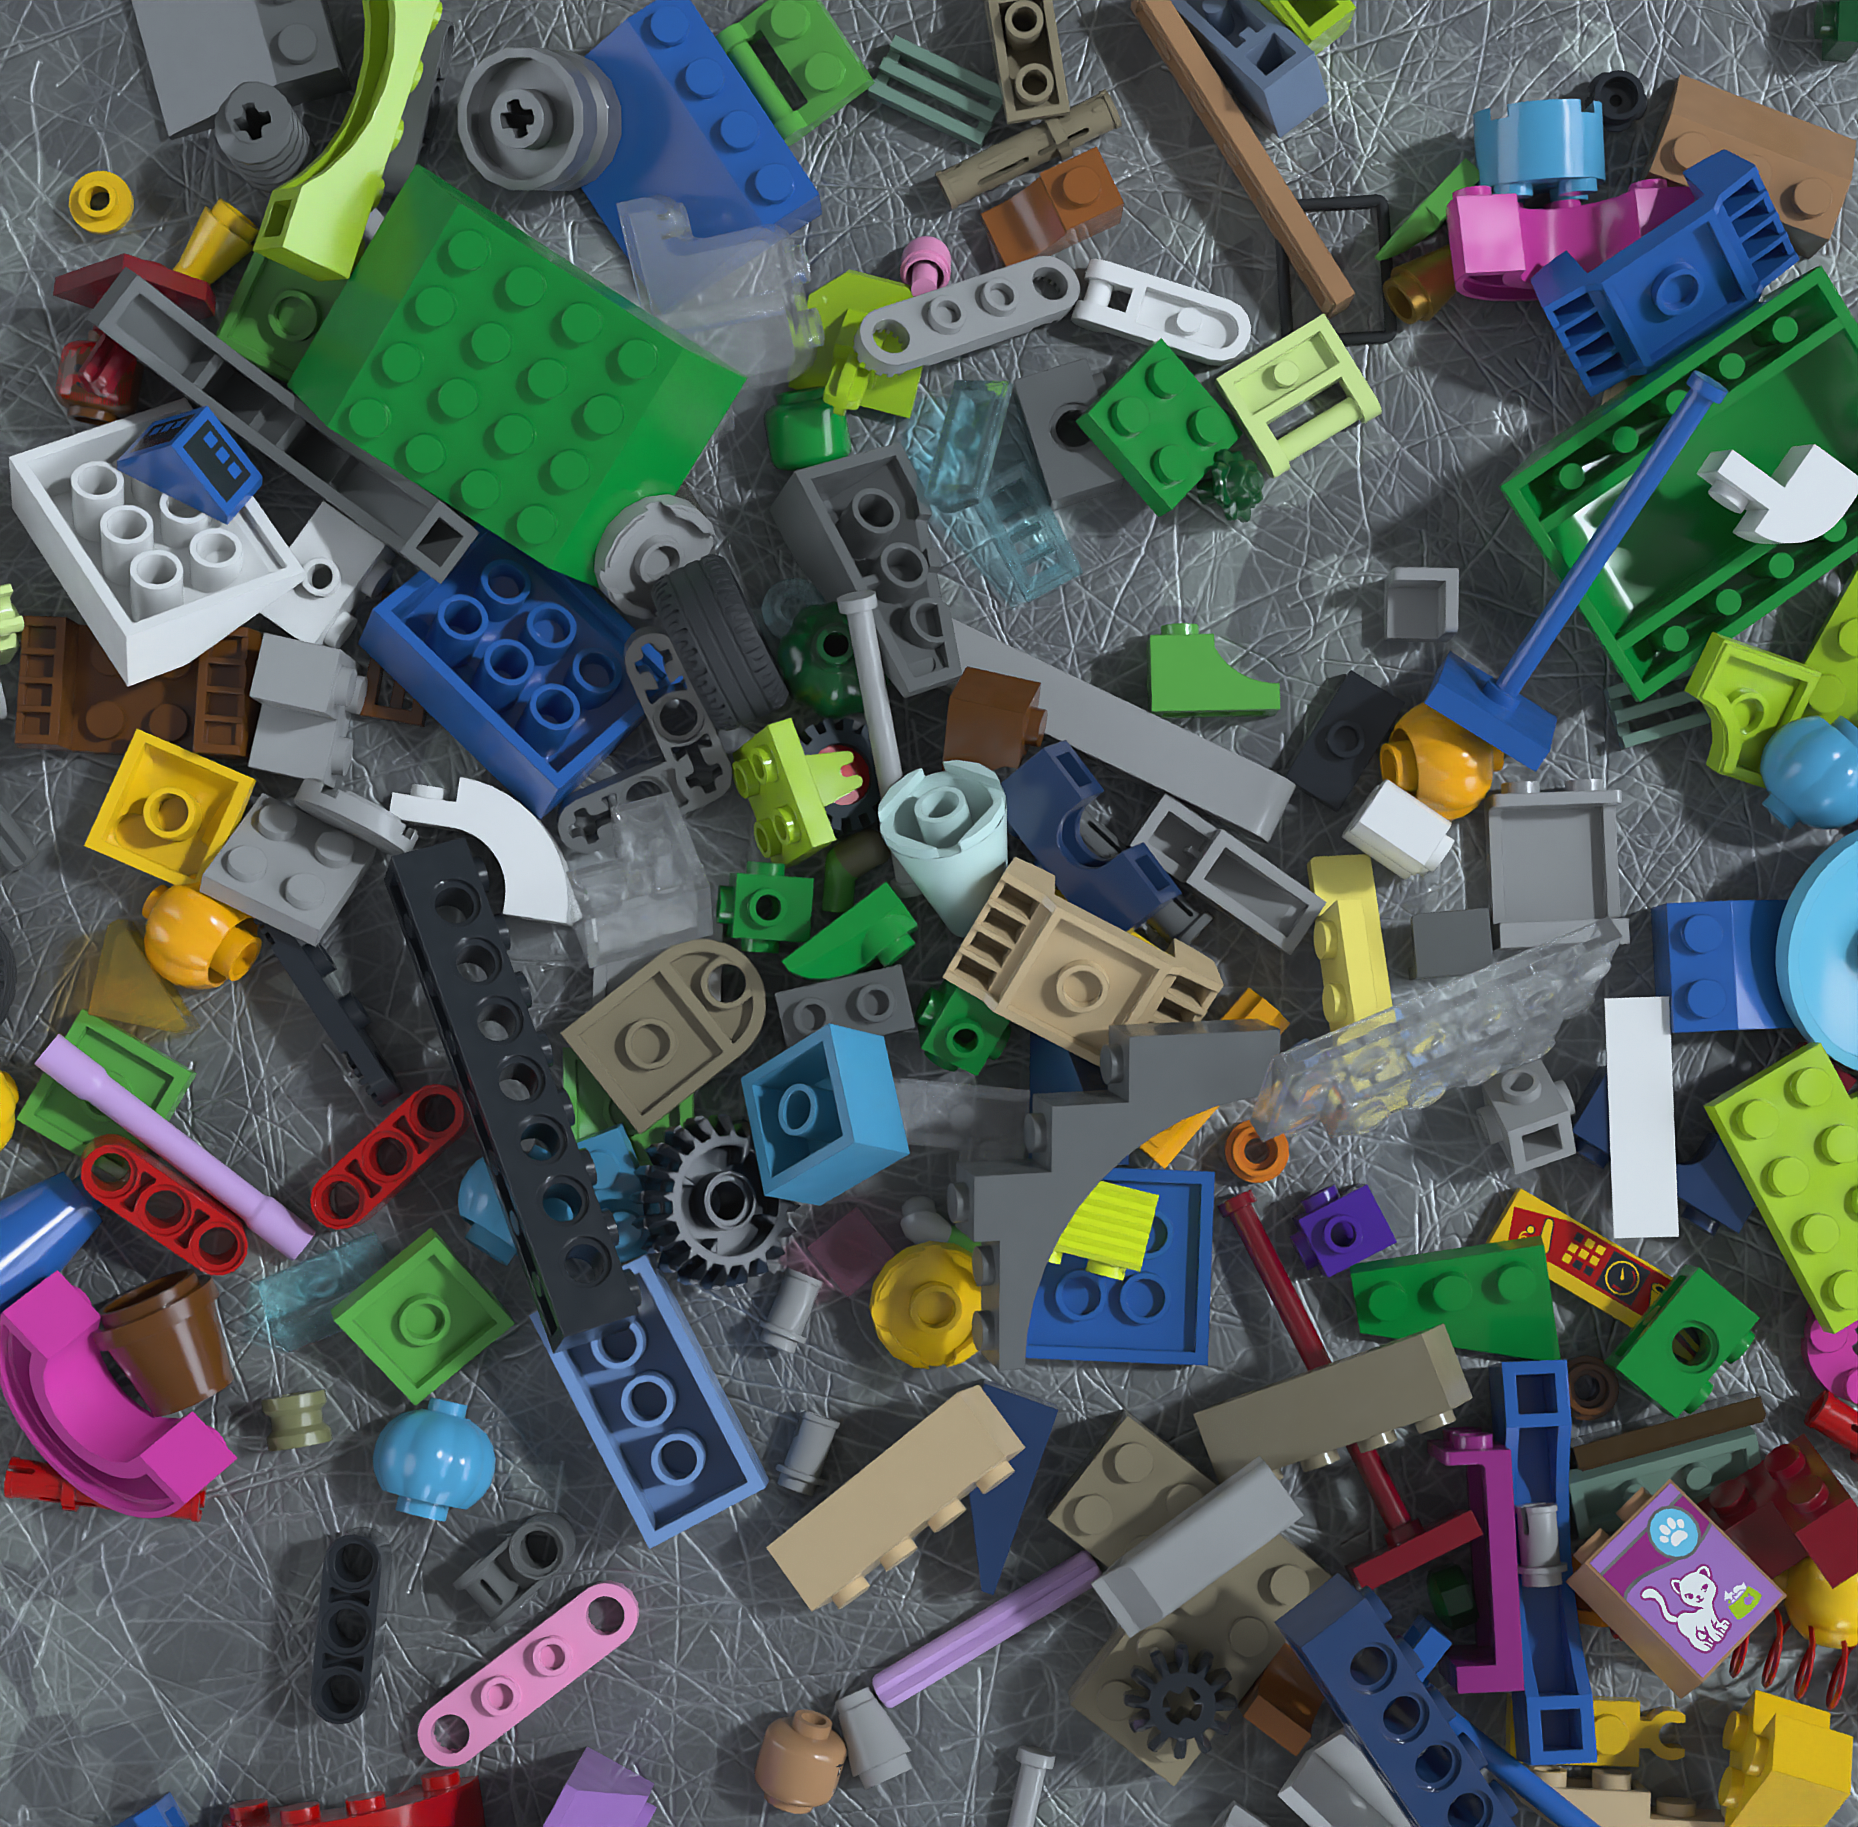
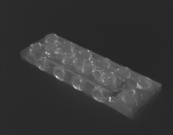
M1605 917L1273 1056L1250 1119L1252 1126L1262 1142L1283 1133L1287 1137L1298 1136L1311 1129L1319 1120L1332 1139L1344 1134H1364L1379 1127L1392 1113L1426 1108L1440 1099L1448 1089L1476 1086L1493 1077L1504 1065L1530 1063L1541 1058L1555 1045L1554 1038L1563 1019L1568 1020L1582 1014L1594 1003V994L1603 976L1611 969L1612 965L1610 962L1623 937L1610 917Z

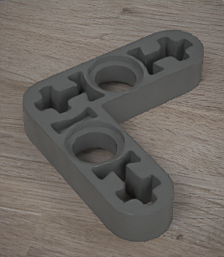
M648 626L638 629L630 635L623 651L627 674L663 754L575 791L564 798L558 807L556 817L558 831L565 845L575 852L592 853L602 850L712 803L725 795L731 786L733 776L731 764L715 726L702 706L666 630L663 628ZM653 642L654 647L658 651L668 648L671 652L662 658V663L670 683L674 682L679 676H683L685 682L666 685L653 696L648 697L646 690L659 689L657 681L648 665L637 667L635 662L643 658L641 647ZM684 699L695 707V720L685 730L672 731L664 727L660 722L661 709L670 700ZM707 733L710 738L697 741L698 747L707 765L718 763L720 767L712 771L714 781L702 786L698 778L686 779V776H689L694 771L685 745L692 744L703 734ZM684 746L676 754L671 750L672 747ZM640 781L655 783L663 793L661 802L652 811H635L626 802L627 792L632 785ZM615 793L618 811L625 822L615 825L612 812L595 821L597 831L594 834L586 836L582 828L572 830L569 828V826L576 822L575 811L586 808L590 816L607 811L609 806L605 796Z

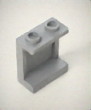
M1603 779L1565 781V792H1540V782L1519 781L1502 783L1501 794H1493L1484 799L1488 906L1493 951L1618 947L1630 944L1629 918H1621L1616 806L1622 803V790H1604Z

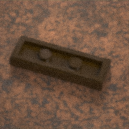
M1742 1391L1706 1401L1691 1414L1683 1411L1677 1419L1662 1413L1571 1438L1569 1464L1583 1472L1764 1422L1763 1419L1767 1418L1761 1396L1748 1391Z

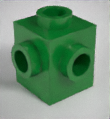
M747 861L746 874L730 873L729 886L719 885L716 901V923L726 924L725 937L742 938L741 951L779 953L780 941L807 942L810 940L814 878L784 876L785 864ZM762 896L766 897L770 903V911L763 919L756 912V903Z
M946 979L943 980L938 990L930 987L925 992L914 1016V1022L918 1023L920 1047L925 1050V1056L935 1065L951 1072H956L961 1068L978 1076L988 1058L995 1061L1001 1055L1011 1034V1026L1008 1025L1010 1020L994 1013L982 1000Z

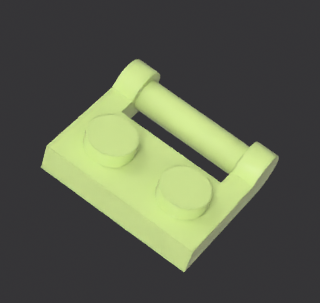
M1325 314L1320 315L1219 376L1214 383L1254 447L1263 468L1273 479L1290 469V461L1356 421L1360 420L1363 423H1367L1382 414L1381 406L1375 394ZM1339 382L1346 394V399L1276 440L1268 424Z

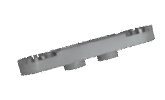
M1051 256L1034 257L871 311L864 317L854 336L853 342L855 344L853 349L855 353H858V361L860 363L864 362L866 364L864 368L868 371L873 369L876 371L875 375L879 376L882 373L887 374V377H893L894 374L899 376L904 371L922 365L927 367L1030 332L1034 327L1052 323V321H1060L1070 312L1079 297V280L1072 268L1062 260ZM1043 277V281L1046 282L1050 279L1052 280L1050 282L1051 285L1056 283L1055 289L1057 291L1060 290L1058 294L1060 299L1050 300L1041 296L1033 286L1032 281L1034 278L1040 280ZM883 329H886L885 333L887 334L892 331V336L894 338L898 336V342L900 344L903 343L901 346L903 351L900 353H889L882 350L875 343L873 334L876 330L880 333Z

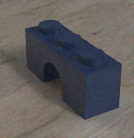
M1067 740L1042 748L1000 783L1007 800V832L1015 838H1021L1036 858L1034 861L1035 866L1055 875V889L1060 890L1068 902L1131 934L1182 894L1144 842L1122 851L1113 859L1099 857L1087 848L1080 833L1081 815L1086 806L1105 790Z
M1599 1066L1575 1105L1576 1115L1570 1118L1576 1155L1604 1169L1608 1161L1611 1162L1607 1066ZM1708 1133L1697 1152L1691 1158L1676 1164L1677 1203L1685 1207L1680 1217L1713 1237L1718 1229L1739 1233L1756 1204L1719 1134Z

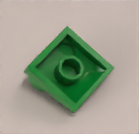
M885 882L782 960V962L795 977L810 982H825L855 975L877 961H880L884 968L891 967L916 947L911 935L919 929L918 924L888 883Z

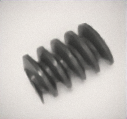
M259 81L242 82L219 107L215 117L216 139L243 179L253 188L272 193L274 189L298 176L312 163L315 145L286 97L274 86Z

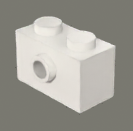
M323 501L289 548L304 569L305 580L259 613L297 640L338 649L353 632L357 619L352 615L365 597L375 598L389 582L394 572V567L390 563L396 555L383 542Z

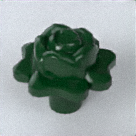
M1221 449L1218 451L1217 463H1214L1212 466V478L1200 480L1197 483L1198 498L1204 505L1217 502L1223 509L1227 521L1238 519L1242 523L1248 522L1251 518V508H1255L1256 504L1263 500L1262 489L1265 485L1263 474L1256 468L1254 461L1250 459L1245 460L1241 451L1238 450L1231 453L1228 449Z

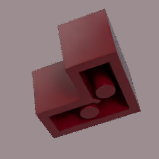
M1804 1433L1790 1443L1777 1446L1759 1464L1748 1469L1738 1477L1722 1482L1714 1488L1710 1496L1696 1504L1771 1580L1807 1556L1812 1558L1832 1589L1858 1573V1506Z

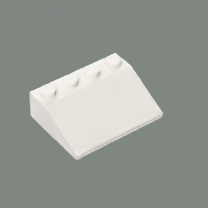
M186 398L9 457L12 509L127 686L187 665L305 580L304 569L253 496L230 523L226 525L117 470V460L152 422L193 410Z

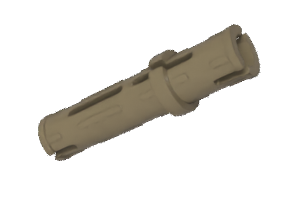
M1105 89L1099 91L1097 95L1071 107L1070 115L1040 119V123L994 144L953 166L935 172V177L948 205L954 210L959 205L1007 183L1056 157L1062 162L1073 156V149L1113 129L1122 127L1120 116L1108 92Z

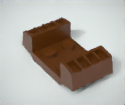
M23 616L24 629L21 639L14 741L17 748L125 756L136 729H139L209 760L250 759L262 703L249 695L264 633L248 627H238L187 665L127 686L88 625L78 624L67 617Z

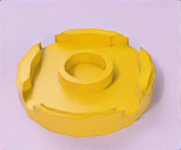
M927 1241L906 1247L885 1263L873 1283L869 1309L875 1332L893 1357L914 1368L930 1369L929 1366L937 1367L945 1364L947 1368L961 1364L978 1352L973 1341L972 1318L975 1311H981V1286H977L973 1276V1253L955 1243Z

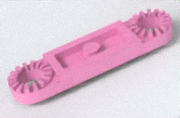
M612 1580L598 1581L588 1586L580 1594L440 1699L424 1714L418 1728L419 1745L426 1757L432 1762L446 1767H454L466 1763L624 1643L633 1633L639 1618L638 1602L633 1592L625 1587L624 1584ZM608 1596L616 1599L621 1604L624 1610V1622L619 1629H615L612 1632H602L590 1623L591 1620L588 1617L589 1606L596 1598ZM444 1715L459 1716L468 1725L469 1740L464 1747H460L457 1750H449L445 1746L442 1747L439 1741L437 1742V1737L434 1735V1726L437 1719Z

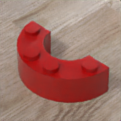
M456 1768L426 1773L421 1776V1784L414 1785L408 1790L385 1798V1794L382 1791L350 1796L345 1799V1807L320 1810L319 1802L316 1801L269 1808L268 1799L260 1798L230 1805L228 1807L229 1814L224 1815L222 1818L223 1827H486L479 1775L460 1778V1771Z

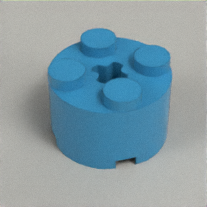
M1548 99L1507 104L1508 117L1491 120L1490 108L1473 114L1475 166L1479 170L1480 179L1476 186L1491 187L1492 194L1516 193L1517 202L1525 205V199L1533 197V194L1550 193V203L1567 199L1585 202L1588 201V194L1597 193V186L1606 182L1601 102L1593 101L1584 112H1581V99Z

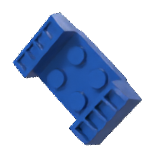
M1725 149L1703 159L1682 172L1696 200L1695 202L1589 273L1566 250L1546 264L1530 279L1541 307L1591 398L1632 375L1650 374L1759 302L1763 289L1799 261V257L1790 242L1789 236L1783 227L1779 214L1770 199L1755 164Z

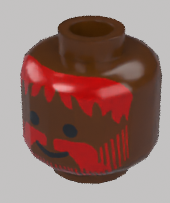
M89 330L87 340L72 341L63 347L55 386V397L59 404L68 409L67 418L99 427L136 413L144 374V363L135 357L111 395L101 398L94 393H88L80 386L81 380L78 378V371L101 337L94 330Z

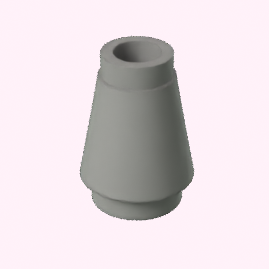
M870 1686L834 1702L839 1712L838 1717L847 1749L852 1778L859 1775L865 1790L912 1769L906 1753L912 1750L878 1699L874 1697Z

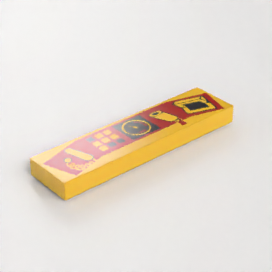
M1522 1188L1515 1190L1485 1242L1494 1243L1541 1235L1545 1248L1549 1280L1631 1329L1673 1279L1670 1275ZM1692 1327L1680 1330L1672 1342L1673 1353L1686 1361L1694 1358L1700 1347L1699 1336Z

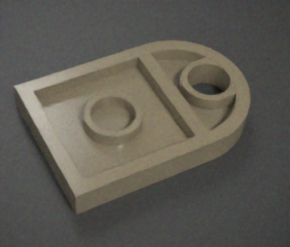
M710 939L683 941L659 954L560 1034L638 1133L643 1134L753 1045L763 1028L766 1018V990L754 964L734 947ZM724 965H733L738 967L745 976V991L739 999L733 1002H720L711 994L709 988L710 977L717 968Z

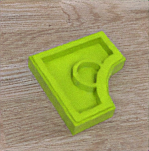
M1712 632L1684 690L1702 702L1711 719L1712 745L1706 765L1719 774L1766 789L1760 773L1761 755L1764 747L1779 728L1801 718L1822 673L1803 663Z

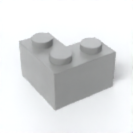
M264 633L249 695L262 703L248 767L260 773L301 782L304 779L317 778L325 782L324 787L334 789L337 775L345 776L347 774L352 759L353 739L346 738L351 714L361 713L366 697L368 679L367 677L360 676L362 666L341 649Z

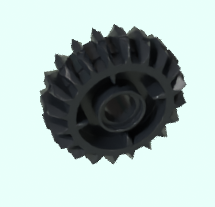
M716 1114L710 1115L708 1119L703 1116L690 1117L683 1122V1127L679 1125L667 1128L662 1132L664 1143H653L645 1149L653 1165L639 1166L633 1172L645 1183L644 1191L634 1192L629 1197L634 1203L643 1204L644 1216H638L631 1225L637 1229H648L650 1232V1236L641 1249L649 1254L661 1252L657 1269L662 1270L664 1273L677 1271V1282L684 1285H697L699 1283L700 1287H703L704 1290H719L725 1285L727 1287H740L748 1283V1277H761L769 1272L767 1260H777L780 1256L785 1255L778 1238L790 1237L793 1233L797 1232L785 1220L786 1213L795 1212L801 1205L791 1200L764 1196L750 1122L745 1119L732 1121L731 1116ZM713 1189L718 1192L720 1197V1209L717 1215L714 1214L710 1205V1196Z

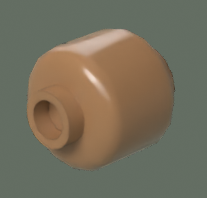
M798 1710L794 1716L777 1718L767 1727L755 1764L754 1774L757 1784L764 1791V1798L774 1807L794 1814H805L811 1812L813 1807L828 1803L835 1794L847 1756V1749L844 1739L831 1728L832 1721L828 1717L812 1710Z

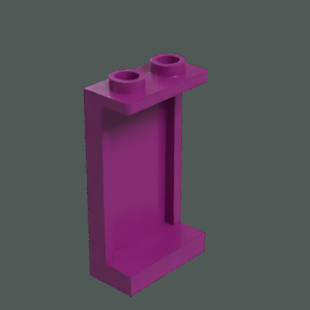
M1481 1427L1443 1428V1439L1427 1440L1428 1454L1444 1465H1466L1468 1510H1472L1483 1535L1470 1541L1473 1597L1480 1617L1477 1618L1478 1622L1474 1623L1476 1644L1451 1645L1438 1661V1670L1458 1694L1524 1691L1511 1449L1494 1440L1492 1433H1483Z

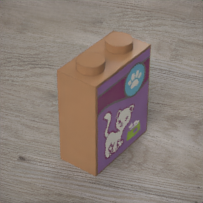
M1669 1479L1653 1495L1642 1486L1615 1513L1624 1524L1611 1537L1600 1528L1573 1554L1582 1565L1565 1582L1682 1699L1702 1684L1787 1595Z

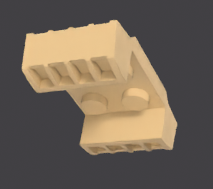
M1016 857L1004 871L942 978L982 1000L994 1013L1099 1067L1102 1046L1109 1044V1025L1201 1021L1213 1000L1224 986L1215 962L1199 951L1175 938L1166 952L1144 942L1056 896L1055 875Z

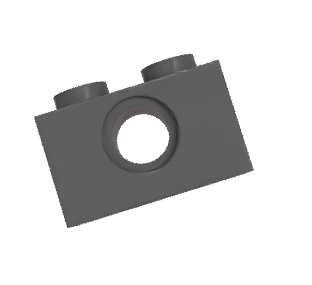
M1087 357L1013 380L1012 395L1050 512L1122 490L1125 480L1091 439L1083 446L1070 447L1062 443L1056 433V429L1060 424L1068 420H1077L1108 388L1102 372L1092 375Z
M901 964L775 993L787 1049L829 1023L880 1036H889L916 1029Z

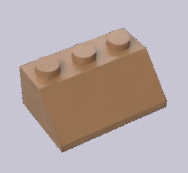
M1680 74L1676 80L1638 181L1661 178L1667 180L1668 187L1689 186L1682 172L1723 149L1728 150L1756 165L1797 255L1811 259L1830 240L1852 181L1857 141Z

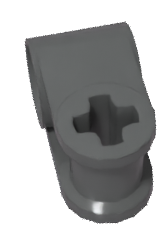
M553 1512L538 1513L523 1523L498 1547L494 1545L457 1578L452 1585L457 1591L465 1589L491 1618L488 1626L495 1633L538 1594L537 1590L550 1580L574 1553L576 1545L575 1531L570 1522L560 1514ZM541 1530L552 1535L558 1546L557 1557L547 1561L535 1557L528 1547L530 1532Z

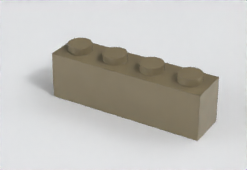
M1443 1323L1220 1401L1193 1415L1218 1482L1221 1484L1258 1456L1266 1462L1277 1479L1281 1480L1284 1478L1281 1468L1300 1461L1303 1472H1308L1340 1460L1338 1448L1356 1442L1360 1453L1380 1448L1398 1440L1394 1429L1415 1423L1419 1434L1434 1430L1456 1421L1452 1409L1473 1397Z

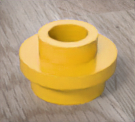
M94 171L82 176L75 183L69 196V208L74 220L84 230L96 235H109L119 231L128 223L133 213L134 199L130 188L119 176L107 171ZM99 192L109 193L110 201L106 208L100 211L91 210L90 201L95 194Z

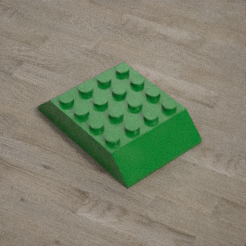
M416 164L287 386L334 432L549 569L600 588L594 572L596 547L608 524L624 508L645 497L665 494L676 495L748 377L429 170Z
M1822 266L1811 269L1761 297L1759 302L1650 374H1646L1535 450L1498 486L1561 584L1691 388L1686 382L1693 371L1696 370L1709 376L1728 390L1721 404L1713 402L1576 607L1636 702H1641L1696 664L1712 632L1729 638L1735 637L1858 552V495L1842 518L1821 536L1799 543L1761 544L1745 540L1733 533L1747 510L1744 509L1740 514L1718 503L1708 493L1712 485L1696 474L1711 452L1733 449L1771 477L1791 447L1816 444L1858 475V324Z

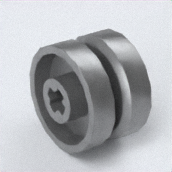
M506 47L483 58L467 77L457 105L458 134L468 160L485 179L508 190L573 191L596 180L612 162L622 135L621 105L612 81L594 61L572 51L548 50L535 47Z

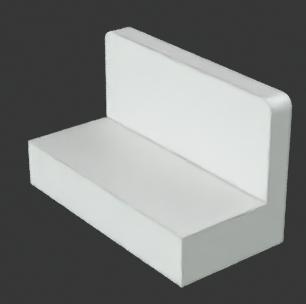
M1342 1727L1307 1750L1277 1794L1310 1827H1411L1345 1727Z

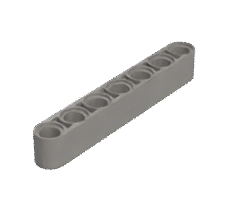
M952 618L962 674L968 666L1041 682L1038 708L1048 711L1043 740L1052 744L1067 740L1079 757L1156 794L1167 793L1188 809L1244 836L1269 844L1296 787L1293 782L1257 763ZM958 681L936 689L951 695Z

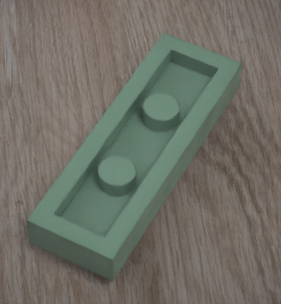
M1751 1426L1583 1472L1577 1468L1569 1470V1511L1577 1536L1580 1540L1592 1537L1600 1528L1606 1533L1618 1530L1624 1522L1615 1513L1642 1486L1653 1495L1671 1479L1695 1504H1698L1710 1496L1711 1492L1719 1484L1738 1477L1761 1462L1756 1433Z

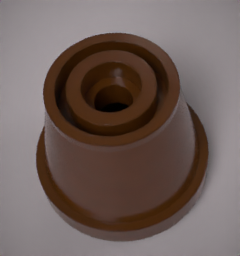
M184 1269L162 1276L111 1301L98 1311L101 1315V1322L99 1328L92 1332V1337L98 1350L109 1352L147 1404L154 1417L166 1416L191 1407L218 1393L234 1380L215 1305L219 1291L211 1275L197 1276L194 1269Z

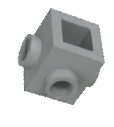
M1541 1059L1507 1069L1480 1080L1485 1103L1484 1107L1476 1109L1480 1128L1489 1145L1499 1142L1515 1175L1576 1154L1570 1118L1575 1116L1576 1112L1571 1094L1562 1079L1553 1082Z

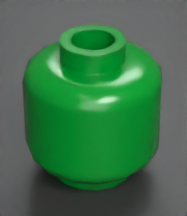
M825 386L778 393L775 395L777 404L765 411L763 420L772 465L777 469L797 471L850 455L852 445L846 414L844 416L834 414L833 406L823 401Z

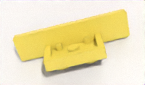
M1366 854L1315 856L1307 863L1310 891L1327 903L1314 920V948L1321 963L1324 985L1322 1004L1325 1018L1329 1022L1340 1103L1344 1107L1399 1104L1405 1099L1406 1094L1371 858Z

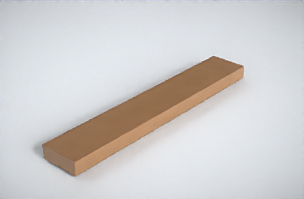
M1132 0L1130 9L1271 233L1281 244L1290 263L1321 312L1331 319L1346 310L1355 295L1354 290L1171 0Z

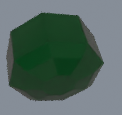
M1451 1562L1430 1570L1426 1580L1428 1597L1435 1614L1442 1623L1454 1631L1478 1622L1477 1618L1480 1617L1477 1605L1461 1567Z

